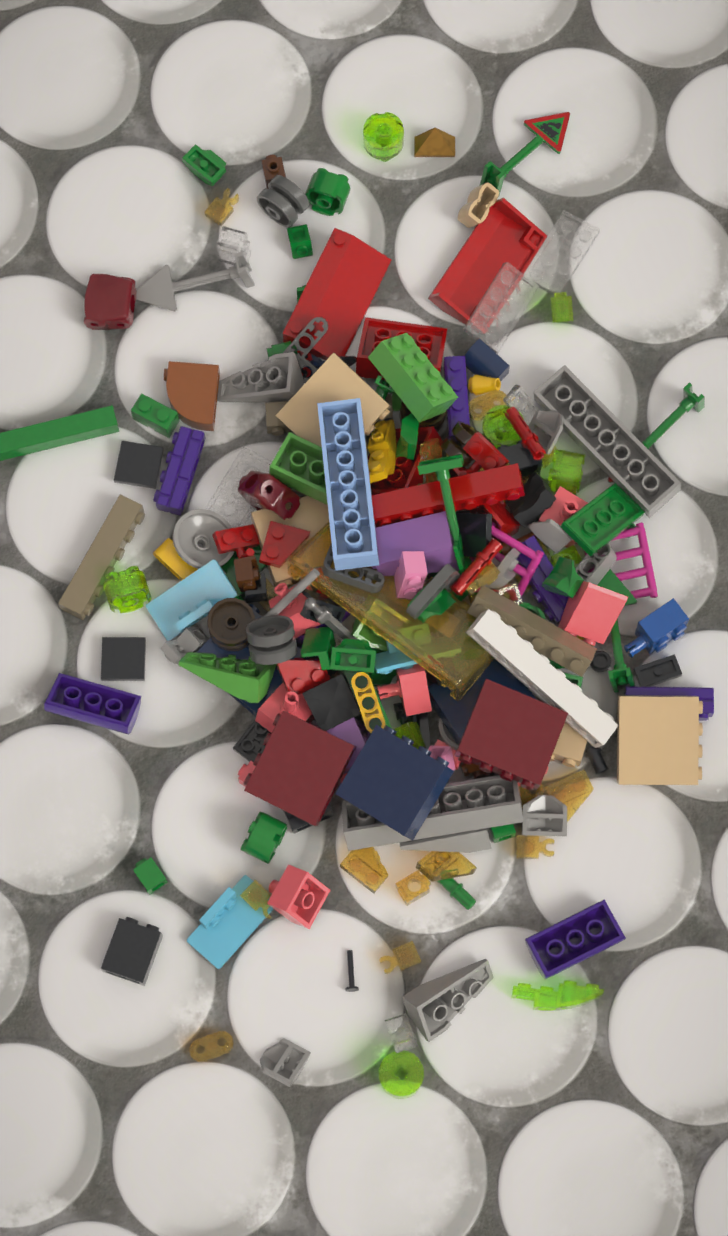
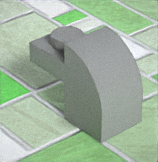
M513 548L502 562L493 558L489 567L486 566L475 580L488 588L495 589L505 586L516 575L513 570L519 563L516 559L520 552Z
M196 625L186 628L176 640L165 642L160 649L165 653V657L170 662L179 666V661L188 652L196 653L209 638Z

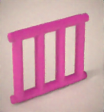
M492 522V536L532 559L527 569L518 564L513 570L522 576L518 586L508 582L502 587L513 594L510 600L517 604L544 553L540 550L534 551L496 528V524ZM498 552L494 558L502 562L505 556ZM470 557V559H471L472 561H474L475 558H476V557ZM477 586L473 593L477 594L481 587Z
M641 522L636 524V527L625 529L611 541L638 535L640 547L615 552L617 556L616 561L642 555L644 567L615 573L620 581L646 576L648 588L630 591V593L636 599L647 596L657 598V586L644 523ZM595 568L590 569L588 573L593 572Z

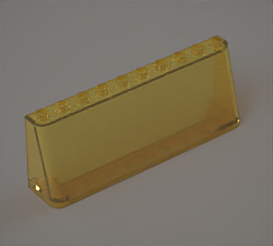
M328 521L287 561L288 575L296 581L299 577L302 580L314 568L317 569L320 575L311 585L442 681L443 687L447 686L452 690L450 696L459 702L494 660L491 654L466 633L477 619L467 613L470 605L463 600L459 601L451 591L449 593L456 602L442 615L430 616L422 623L419 619L412 618L406 612L408 604L412 599L397 598L394 576H384L383 587L378 593H371L325 576L322 566L331 545L330 523ZM333 560L332 565H331V567H330L331 569H334V568H335L334 560ZM355 571L348 572V575L352 578L359 577ZM429 575L426 576L422 589L433 579V577Z

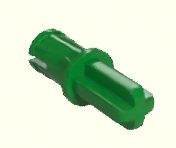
M447 871L438 877L437 882L450 893L449 896L451 898L454 897L467 910L475 905L476 900L463 888V884H459Z

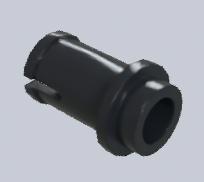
M592 746L585 750V756L589 758L597 775L609 768L600 753L602 751L601 748Z

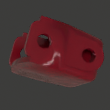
M108 274L90 275L84 303V323L86 327L92 330L127 329L132 326L137 293L135 288L136 281L131 278Z
M252 470L246 476H243L239 482L237 489L239 494L257 511L261 509L272 510L281 519L286 520V518H292L300 506V497L271 474ZM287 502L291 503L289 510L285 508Z

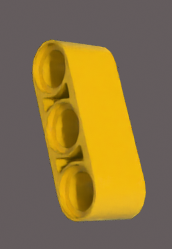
M167 538L153 552L157 560L180 581L198 570V568L187 564L178 555L170 538Z
M358 672L352 677L351 683L365 727L372 733L373 730L370 728L369 723L371 719L379 718L382 722L381 728L384 729L386 723L372 680L368 674ZM360 676H364L368 680L367 686L362 689L358 688L355 683L356 679ZM367 697H371L375 701L374 707L369 710L365 709L362 704L363 700Z

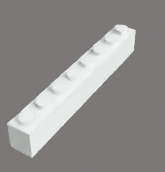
M488 609L482 612L466 631L470 637L544 703L568 712L565 722L593 747L603 746L619 726L614 722V718L609 713L603 712L598 707L595 700L586 697L578 685L567 680L566 675L561 670L555 669L547 657L538 654L529 641L523 640L517 635V631L512 626L506 625L495 611Z

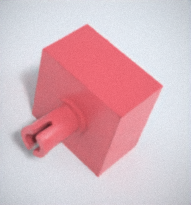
M560 486L554 495L556 500L553 502V505L545 509L538 522L552 519L561 526L565 520L588 503ZM572 539L565 547L572 551L576 542Z
M286 583L278 584L274 589L278 596L268 601L270 608L272 609L295 586L289 589ZM308 586L307 588H305V589H308V590H312V588H311L310 586ZM302 593L278 614L292 619L295 639L305 634L307 629L320 625L319 622L306 619L300 614L305 600L308 599Z
M422 663L415 664L409 669H395L396 683L377 686L380 700L394 696L401 698L406 716L432 711L426 673Z
M282 683L258 709L255 721L272 733L275 728L273 722L277 714H282L283 711L309 723L315 718L303 693L299 695L295 692L287 693L285 685Z
M288 864L280 881L273 880L270 883L269 892L272 895L267 904L289 921L310 929L330 889L308 872Z

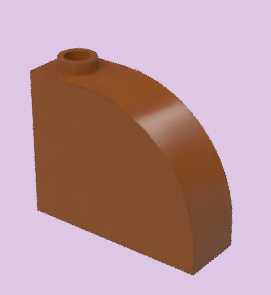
M169 361L168 369H164V381H167V394L172 410L178 412L179 419L186 425L198 430L214 431L220 380L219 365Z

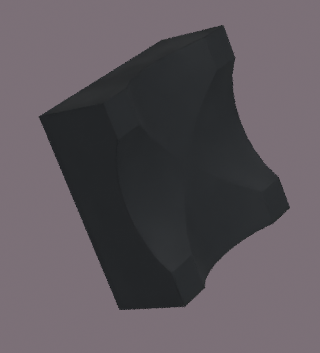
M536 471L529 476L528 481L524 485L525 496H521L516 500H505L513 513V517L524 528L528 524L533 523L556 500L547 482Z
M343 674L303 693L319 728L325 731L361 714L360 708Z

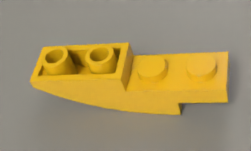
M393 419L377 422L374 425L376 427L375 430L371 433L367 446L371 454L368 462L370 483L386 479L388 475L394 474L396 464V431Z

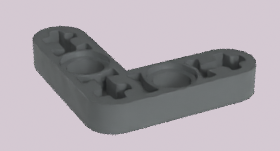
M323 317L312 319L283 352H294L296 350L292 348L294 344L298 350L304 352L302 356L300 353L296 355L300 370L304 366L311 367L313 374L318 370L305 356L328 331L329 325L326 319ZM316 321L317 323H319L322 321L324 323L322 325L324 330H318L314 334L315 336H318V338L315 340L313 336L307 333L306 331L309 329L310 332H312L316 327L314 325V322ZM302 336H307L311 340V345L308 348H302L299 345V340ZM303 377L304 383H306L310 378Z
M331 542L322 566L325 576L371 593L381 591L385 579L376 570L367 567L337 571L335 568L331 569L330 567L333 562ZM355 571L359 577L352 578L348 575V572Z
M450 564L445 565L409 605L406 612L412 618H418L444 588L451 592L450 586L461 575Z

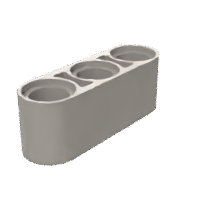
M608 543L591 557L587 554L575 570L585 582L598 585L614 565L617 558L616 553ZM595 568L593 572L588 573L590 569Z

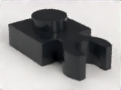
M402 702L393 704L396 719H400L401 725H405V721L412 720L413 723L417 722L416 716L418 714L406 716Z

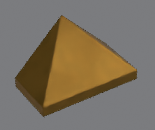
M433 128L415 136L414 157H455V136L438 128Z

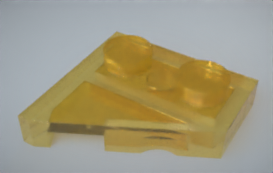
M374 847L352 850L339 866L373 894L388 878V873Z
M431 851L417 862L415 868L433 882L472 875L477 867L460 852Z

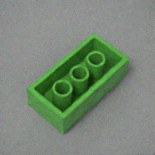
M408 333L381 341L368 356L419 423L445 413L458 398L452 387L447 384L440 375V372L431 364L426 354L420 350Z
M289 432L269 467V474L284 485L328 505L322 447Z

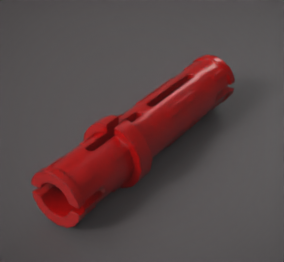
M508 408L504 415L521 438L522 445L529 450L535 460L542 459L546 451L540 445L538 436L529 429L517 408Z
M492 538L482 552L476 554L475 560L456 582L450 586L457 595L461 596L483 569L491 565V560L503 548L501 543Z

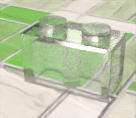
M223 226L217 242L219 261L236 266L234 253L243 252L247 261H249L251 250L249 249L250 241H248L247 232Z

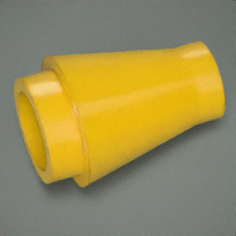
M474 375L468 380L469 392L476 396L498 391L501 388L499 378Z

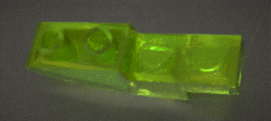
M569 980L559 983L557 992L553 991L554 988L540 986V989H533L530 984L518 983V986H513L511 998L534 1001L533 1010L558 1011L591 1003L603 996L604 989H599V985L587 983L586 987L578 986L577 982Z

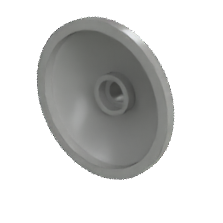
M205 509L189 511L178 520L174 527L173 544L178 555L187 564L200 569L214 559L221 567L230 560L234 551L223 554L218 553L212 534L215 531L232 527L225 518L213 511ZM197 543L202 544L203 548L199 547Z

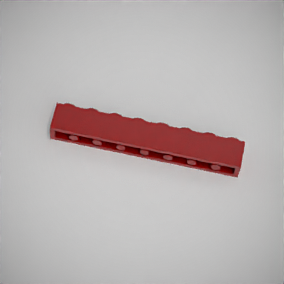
M518 463L449 479L455 512L462 509L471 510L484 504L494 505L499 501L507 499L516 500L521 496H525ZM440 481L372 495L375 528L446 511Z

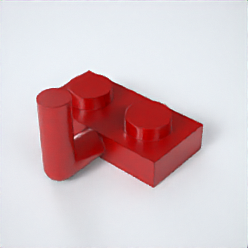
M476 432L463 447L475 462L469 469L461 471L459 476L478 472L481 467L484 470L503 467L508 464L509 460L480 432Z
M253 524L215 531L212 534L219 554L236 551L238 559L253 556L254 550L252 548L260 544Z

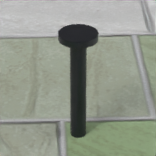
M348 950L349 987H346L345 991L354 992L358 991L359 987L355 986L353 951Z

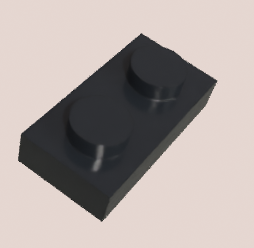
M675 654L633 669L640 687H651L682 676Z

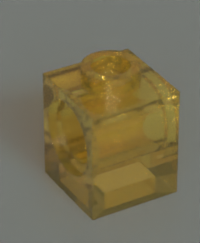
M419 870L395 883V888L406 906L430 893L428 886L431 883L425 873L421 875ZM412 882H417L421 888L417 892H412L409 890L408 885Z

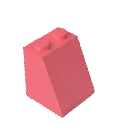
M583 581L574 597L568 598L558 627L575 637L577 635L583 637V641L593 646H595L596 642L604 644L628 597Z

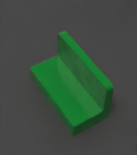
M329 627L307 629L305 632L301 656H319L322 670L330 669L332 647H336L333 630Z

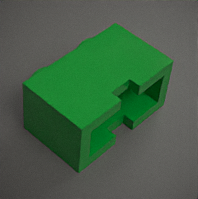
M142 393L131 409L133 420L146 427L153 428L156 432L167 438H170L180 422L178 412Z

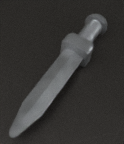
M314 598L305 600V608L314 612V616L320 624L325 623L343 640L344 638L355 639L351 635L352 633L332 616V612L326 606L320 607Z

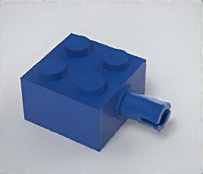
M674 598L638 622L635 631L637 638L624 646L626 653L629 651L628 655L632 658L644 648L649 654L654 651L657 653L667 647V642L672 639L676 641L685 634L684 631L687 628L689 618Z

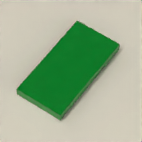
M614 483L565 520L560 527L591 557L640 519L645 511Z

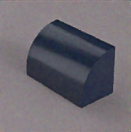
M480 338L465 354L466 367L474 375L499 378L502 381L509 374L510 365Z

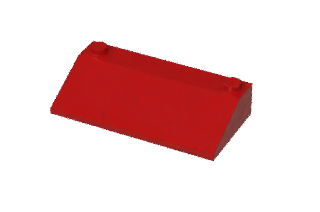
M505 198L496 200L489 207L486 219L482 223L477 224L428 299L443 312L480 334H485L548 239V236Z
M334 228L282 333L283 342L291 341L292 343L312 319L323 317L328 322V331L309 353L323 360H327L333 353L337 356H346L391 263V259L354 235ZM315 321V329L312 332L308 329L306 332L311 334L316 340L318 336L314 334L318 330H324L322 327L324 323L322 321L319 323ZM302 336L299 340V345L302 348H308L311 345V340L307 336Z

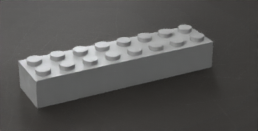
M566 365L533 392L534 400L544 411L556 410L564 416L563 430L614 483L645 511L649 518L681 491L680 481Z
M500 775L446 784L414 840L524 822L518 782L514 780L509 782L500 778ZM341 801L343 833L348 851L412 841L348 801Z

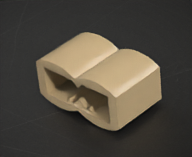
M489 182L474 188L468 196L467 204L460 209L458 220L468 228L482 223L488 216L489 207L496 202L499 190Z

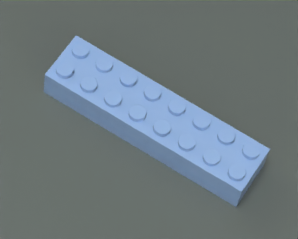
M356 398L317 403L335 570L378 566L379 557L361 400Z

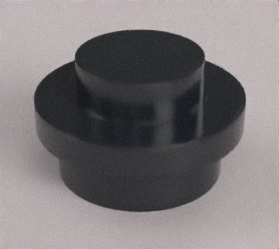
M596 651L590 666L596 672H604L611 665V657L605 651Z

